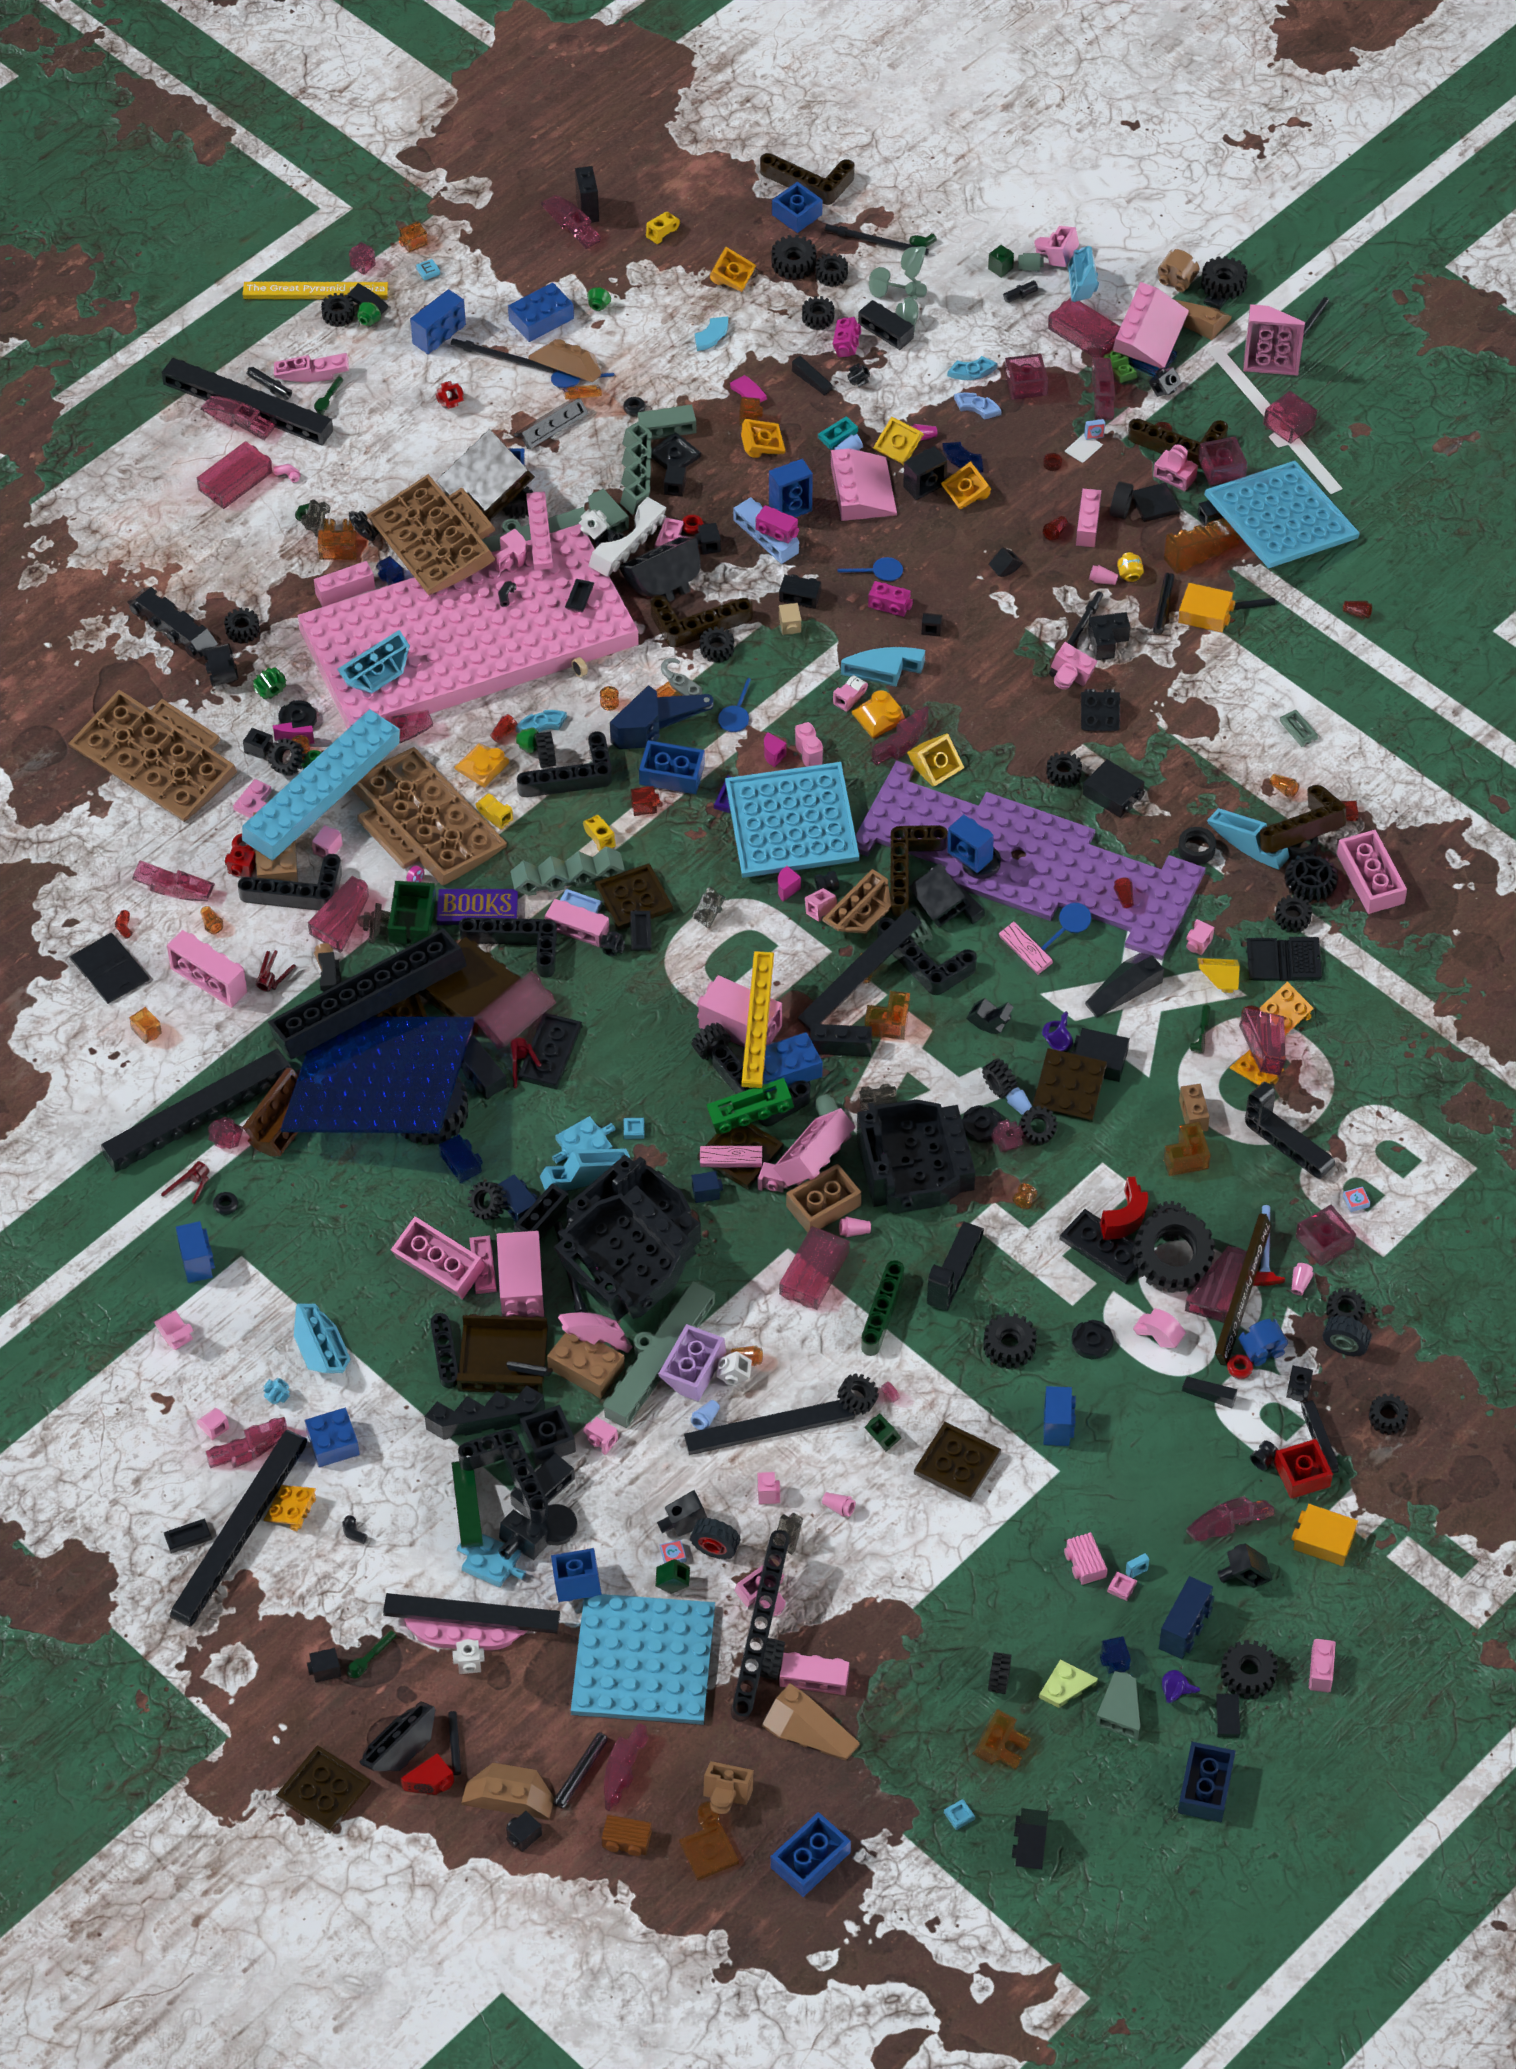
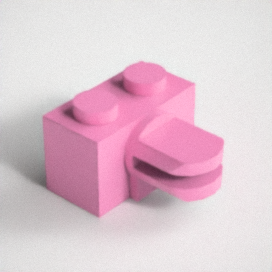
M1059 226L1056 232L1051 234L1050 238H1037L1034 242L1036 252L1048 255L1050 265L1066 267L1074 250L1079 246L1076 227Z
M1174 445L1170 451L1165 450L1155 462L1153 476L1182 491H1186L1197 478L1198 465L1187 460V450L1183 446Z
M1064 642L1051 665L1053 669L1058 671L1054 678L1055 685L1060 689L1066 690L1075 681L1084 686L1092 675L1098 661Z
M772 1559L768 1561L771 1566L776 1567ZM762 1566L738 1582L734 1589L747 1608L755 1603ZM783 1574L781 1577L780 1584L783 1582V1579L785 1577ZM767 1579L764 1581L767 1587L775 1586L772 1580ZM779 1592L773 1616L780 1615L786 1605L784 1598ZM760 1601V1604L763 1606V1608L770 1607L768 1601Z

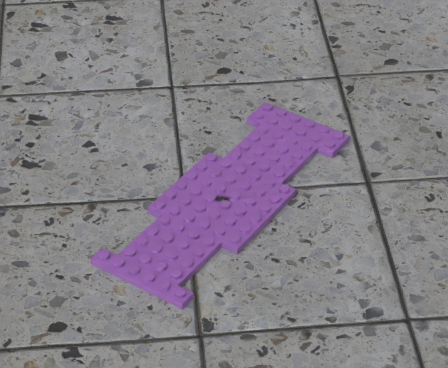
M896 760L855 836L859 854L868 857L875 843L891 848V830L896 826L940 825L944 826L948 831V828L964 814L974 819L983 828L990 830L994 835L993 847L1001 856L1000 869L995 875L986 879H977L969 876L963 870L962 862L947 852L948 846L943 851H910L909 854L936 864H942V866L946 867L945 870L950 877L969 893L1051 921L1058 907L1063 908L1070 903H1081L1089 909L1092 919L1130 932L1125 942V948L1153 955L1159 960L1163 959L1205 874V867L1168 855L1162 869L1090 845L1095 835V829L989 792L985 793L978 806L909 782L914 773V766ZM1022 850L1026 856L1016 860L1012 858L1011 852Z

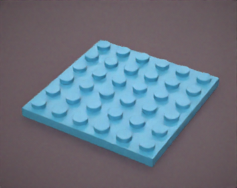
M1296 461L1206 489L1204 494L1268 569L1358 539L1360 534Z
M841 762L725 778L742 878L780 873L786 866L794 871L859 861V852Z
M607 1594L584 1598L571 1715L704 1725L715 1602Z

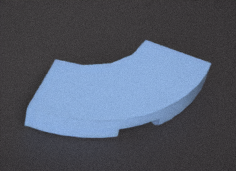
M966 392L954 394V399L960 411L976 412L984 420L1002 414L1000 407L988 397L983 398L977 396L976 393Z

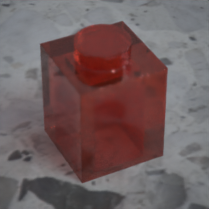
M654 786L631 789V804L634 816L657 813L660 797L659 793L655 794Z

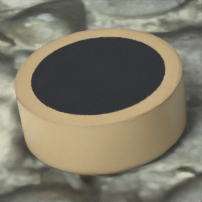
M581 657L572 660V668L578 677L587 675L588 668L585 661Z

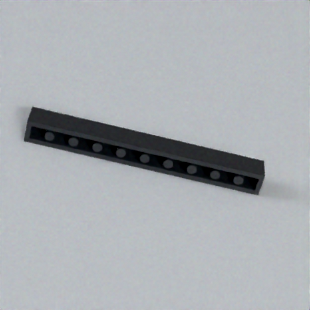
M172 358L162 371L163 385L323 446L333 432L332 419L326 415L318 414L310 409H305L294 403L282 400L279 397H274L263 391L235 382L232 379L217 375L214 372L188 364L183 360Z
M277 1048L102 1143L103 1156L115 1173L121 1169H126L130 1164L146 1158L152 1152L164 1148L172 1141L179 1140L183 1135L199 1129L205 1123L217 1119L225 1112L232 1111L236 1106L252 1100L262 1092L270 1090L286 1068H291V1066Z

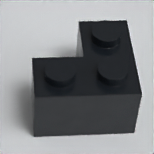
M1127 612L1089 617L1088 634L1096 660L1115 658L1116 643L1129 641L1131 626Z
M1022 1808L1021 1816L1016 1815L1014 1837H1018V1844H1013L1012 1858H1016L1015 1866L1042 1870L1049 1811Z

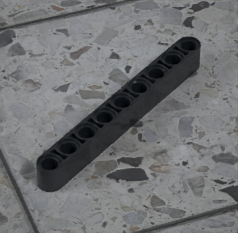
M775 1530L771 1533L766 1548L731 1706V1716L738 1722L746 1721L753 1709L789 1545V1536L783 1530ZM780 1538L784 1545H775L773 1539ZM776 1559L779 1562V1566H771L768 1560ZM767 1579L772 1580L775 1586L767 1587L764 1581ZM766 1600L769 1602L770 1607L763 1608L759 1602ZM755 1622H763L766 1628L758 1629L755 1626ZM752 1642H757V1643H759L760 1646H761V1649H760V1650H754V1649H752L751 1646H750V1643H752ZM752 1663L756 1666V1670L749 1671L745 1665ZM748 1684L752 1691L748 1693L742 1691L741 1685ZM743 1705L746 1707L747 1712L741 1714L736 1710V1707Z

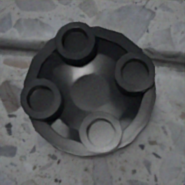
M361 510L358 513L355 511L349 512V519L354 529L365 539L374 541L379 532L373 525L369 524L367 515Z

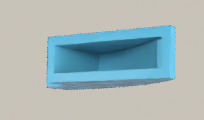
M886 647L860 652L842 659L841 675L849 677L855 675L863 680L896 687L902 670L921 674L925 663V650L907 647Z
M1220 808L1207 820L1208 824L1229 843L1263 864L1279 870L1290 858L1288 848L1273 853H1265L1261 850L1260 830L1267 827V824Z
M627 1149L573 1150L564 1166H546L540 1175V1179L545 1190L552 1183L564 1191L589 1186L622 1156L626 1155L629 1158L630 1156Z

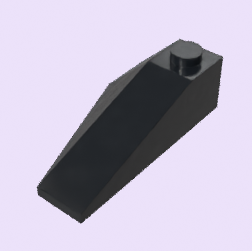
M1139 953L1124 961L1090 996L1085 1005L1098 1018L1163 983L1164 968L1153 955Z

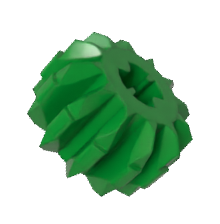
M270 667L267 668L266 671L256 675L257 678L253 680L254 690L263 699H272L273 696H278V693L283 692V688L287 686L284 674L276 667L272 669Z

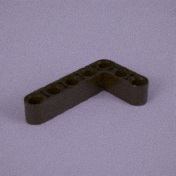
M765 153L760 157L761 175L788 188L799 182L821 198L825 205L834 203L854 180L855 164L849 159L840 161L830 174L823 178L774 154Z
M1138 418L1132 419L1128 426V440L1160 454H1163L1165 450L1170 451L1174 445H1181L1187 450V460L1198 465V469L1202 470L1208 469L1226 443L1228 424L1222 420L1212 423L1201 442Z
M655 596L650 602L651 617L668 646L673 648L700 640V636L703 635L704 631L708 632V628L714 630V627H717V630H720L723 627L725 631L726 629L748 623L753 617V604L748 598H740L678 620L665 597Z
M1321 785L1308 787V808L1311 811L1262 828L1260 830L1261 850L1265 853H1273L1344 827L1346 825L1345 804Z
M896 826L891 830L890 900L891 913L894 916L900 917L907 909L909 910V852L945 850L948 846V831L944 826Z

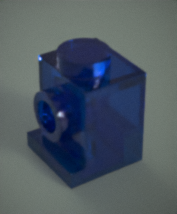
M391 556L377 563L378 576L383 582L386 581L388 586L405 581L404 568Z

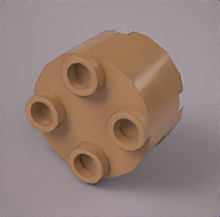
M1175 249L1173 252L1171 250L1158 267L1159 281L1165 286L1168 284L1172 285L1178 292L1183 293L1199 273V264L1197 261L1194 263L1192 261L1193 257L1187 252Z

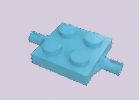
M589 1116L555 1135V1140L561 1146L562 1151L552 1156L553 1160L557 1164L565 1158L568 1159L573 1150L612 1149V1145L607 1140L606 1135L615 1131L614 1125L610 1123L601 1129Z
M482 1534L483 1546L461 1549V1543H459L457 1551L467 1555V1559L462 1565V1571L500 1588L511 1575L521 1580L525 1578L526 1571L515 1567L516 1562L521 1556V1550L517 1549L510 1559H504L507 1554L501 1557L498 1550L505 1543Z

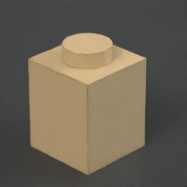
M798 603L779 605L782 635L801 633V616Z

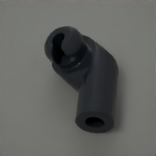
M506 581L498 591L501 607L509 606L508 594L509 592L514 593V590L517 588L516 584L512 581Z

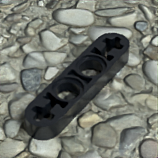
M437 1313L431 1318V1330L439 1379L443 1387L453 1388L457 1385L458 1368L450 1321L446 1314ZM439 1321L443 1323V1331H439ZM441 1338L449 1340L446 1345H439L437 1343ZM443 1356H450L452 1358L449 1363L440 1361ZM446 1370H450L451 1380H447Z
M1314 1401L1302 1402V1414L1312 1440L1317 1439L1332 1473H1338V1462Z

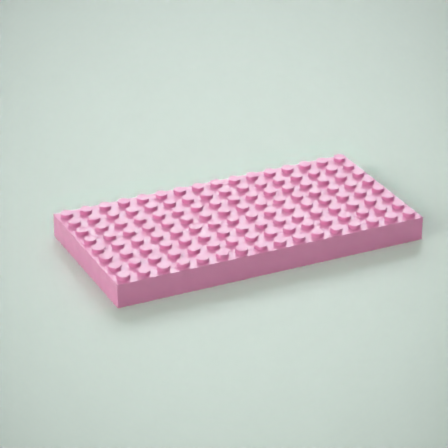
M574 525L550 533L552 569L534 571L531 540L525 541L526 561L520 568L513 564L510 568L499 573L495 569V563L492 562L464 580L431 595L424 591L415 578H411L299 614V630L347 729L369 709L393 725H398L572 667V660L581 657L586 663L639 645L638 629L609 576L607 577L588 566L592 552L595 549L589 537L581 531V525ZM501 549L491 552L492 555L494 556L498 554L499 552H501ZM576 579L594 582L593 589L582 613L565 608ZM506 581H512L516 584L517 588L514 590V593L509 592L508 594L509 606L501 607L498 591ZM400 630L410 645L403 674L372 694L347 686L337 669Z

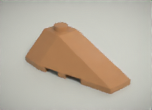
M1175 300L1189 310L1183 326L1210 340L1216 337L1232 317L1216 308Z
M791 1683L776 1698L762 1724V1727L781 1740H791L800 1743V1746L806 1748L809 1746L820 1750L821 1753L845 1761L860 1745L852 1735L808 1695Z

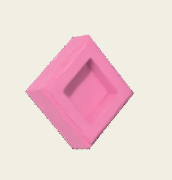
M1117 1572L1107 1592L1127 1601L1137 1584V1580Z

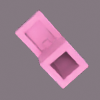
M516 529L500 537L501 552L494 555L495 569L500 573L510 568L513 564L520 568L525 563L527 557L524 537Z
M1154 1308L1151 1314H1143L1133 1328L1137 1335H1152L1160 1347L1176 1348L1186 1334L1181 1324L1172 1315Z
M176 1310L169 1312L154 1322L162 1337L174 1350L193 1339L190 1333L194 1330L190 1324L183 1323Z

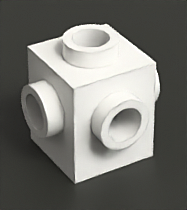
M588 509L581 516L582 520L579 522L581 531L586 536L590 535L594 540L610 527L605 521L607 517L600 510H592L590 512Z
M737 1351L720 1358L717 1378L731 1386L749 1379L752 1360Z
M466 1639L456 1642L457 1651H453V1663L458 1664L459 1674L481 1672L480 1662L485 1661L484 1648H479L478 1640Z

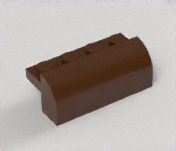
M286 1068L242 1127L250 1137L248 1139L250 1145L266 1155L280 1157L319 1105V1095L321 1093L315 1084L303 1083L292 1068Z

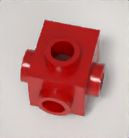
M447 381L441 383V387L437 388L436 399L438 403L442 406H448V409L459 406L458 403L464 401V393L458 383ZM447 391L450 392V397H449V398L447 397V394H446Z
M232 847L230 854L227 853L225 857L228 874L237 877H251L256 867L255 851Z

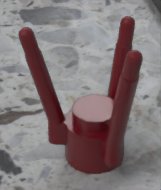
M274 950L268 965L270 951L266 952L256 980V986L265 992H269L271 988L276 990L278 984L296 967L293 964L275 981V975L270 970L278 953L277 950Z
M521 1037L513 1039L510 1043L513 1058L514 1088H517L518 1081L517 1059L526 1057L529 1052L536 1065L541 1067V1063L532 1050V1045L527 1044L526 1040Z
M197 1161L186 1174L163 1191L161 1196L164 1197L189 1178L195 1183L201 1182L192 1200V1203L195 1204L204 1185L209 1180L207 1177L210 1171L203 1162Z

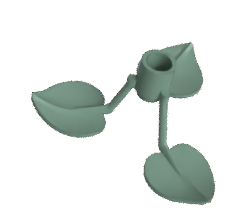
M923 246L906 249L901 258V267L903 270H906L904 274L913 282L907 285L889 282L891 274L884 267L874 269L869 276L868 282L871 294L877 298L885 296L888 286L905 289L906 293L911 297L905 298L904 303H899L895 313L914 325V332L919 311L915 300H917V297L923 298L927 293L926 285L915 279L921 270L926 247Z

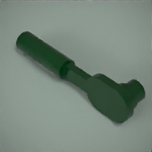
M338 376L327 390L325 396L315 402L314 409L318 414L324 415L325 410L330 405L329 399L343 382L342 377Z
M1209 1005L1202 1007L1199 1041L1190 1044V1050L1200 1054H1204L1205 1033L1206 1029H1208L1210 1016Z
M390 1630L371 1648L367 1655L363 1658H357L350 1663L347 1668L348 1676L353 1679L359 1678L367 1670V1663L378 1655L397 1635Z

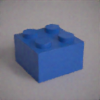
M796 182L772 199V215L796 233L822 216L823 200L799 182Z
M964 814L948 828L947 852L973 871L978 873L993 859L994 835L990 830L983 828L974 819Z
M200 1221L176 1226L179 1248L188 1283L213 1278L211 1269H215L206 1228L202 1229Z
M1046 1386L1043 1445L1069 1446L1070 1438H1074L1076 1396H1072V1387Z
M346 1407L305 1419L306 1432L318 1467L360 1455L358 1441Z
M594 1548L551 1555L558 1603L602 1595Z

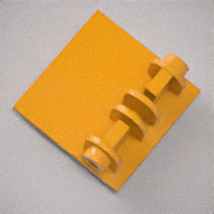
M1287 981L1258 1010L1286 1036L1301 1020L1305 1019L1308 1021L1312 1017L1310 1013L1314 1008Z
M1249 1049L1230 1066V1069L1257 1085H1260L1262 1082L1276 1084L1279 1080L1277 1076L1284 1071V1068L1252 1049Z
M281 1485L264 1521L290 1524L291 1530L298 1531V1529L302 1528L304 1519L308 1516L307 1513L310 1512L313 1503L316 1501V1488Z

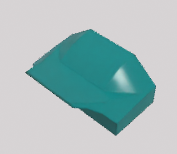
M844 417L820 432L818 438L830 450H835L834 447L850 435L854 436L857 434L858 426L848 417Z

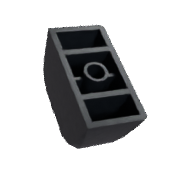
M680 536L621 564L619 570L639 595L648 597L660 595L670 602L675 599L672 591L677 588L679 595L691 592L688 582L692 581L700 572L701 560L696 537Z

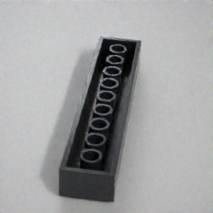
M443 928L268 1021L273 1038L291 1060L299 1057L303 1053L466 967L467 964L462 949Z

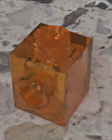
M419 221L399 229V243L409 253L428 245L427 232Z
M742 397L739 410L740 426H742L745 419L759 421V418L763 417V406H760V398Z
M146 1007L129 1017L131 1029L145 1044L157 1039L162 1034L160 1021Z

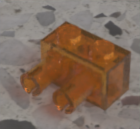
M330 518V525L328 524L329 519H325L324 530H319L318 532L319 560H357V533L354 531L350 519L349 525H347V519L343 520L342 530H335L336 521Z
M997 1709L991 1715L972 1754L991 1765L995 1761L1000 1760L1016 1769L1022 1756L1006 1749L1005 1743L1009 1741L1025 1751L1029 1745L1028 1742L1031 1741V1737L1014 1729L1017 1719Z

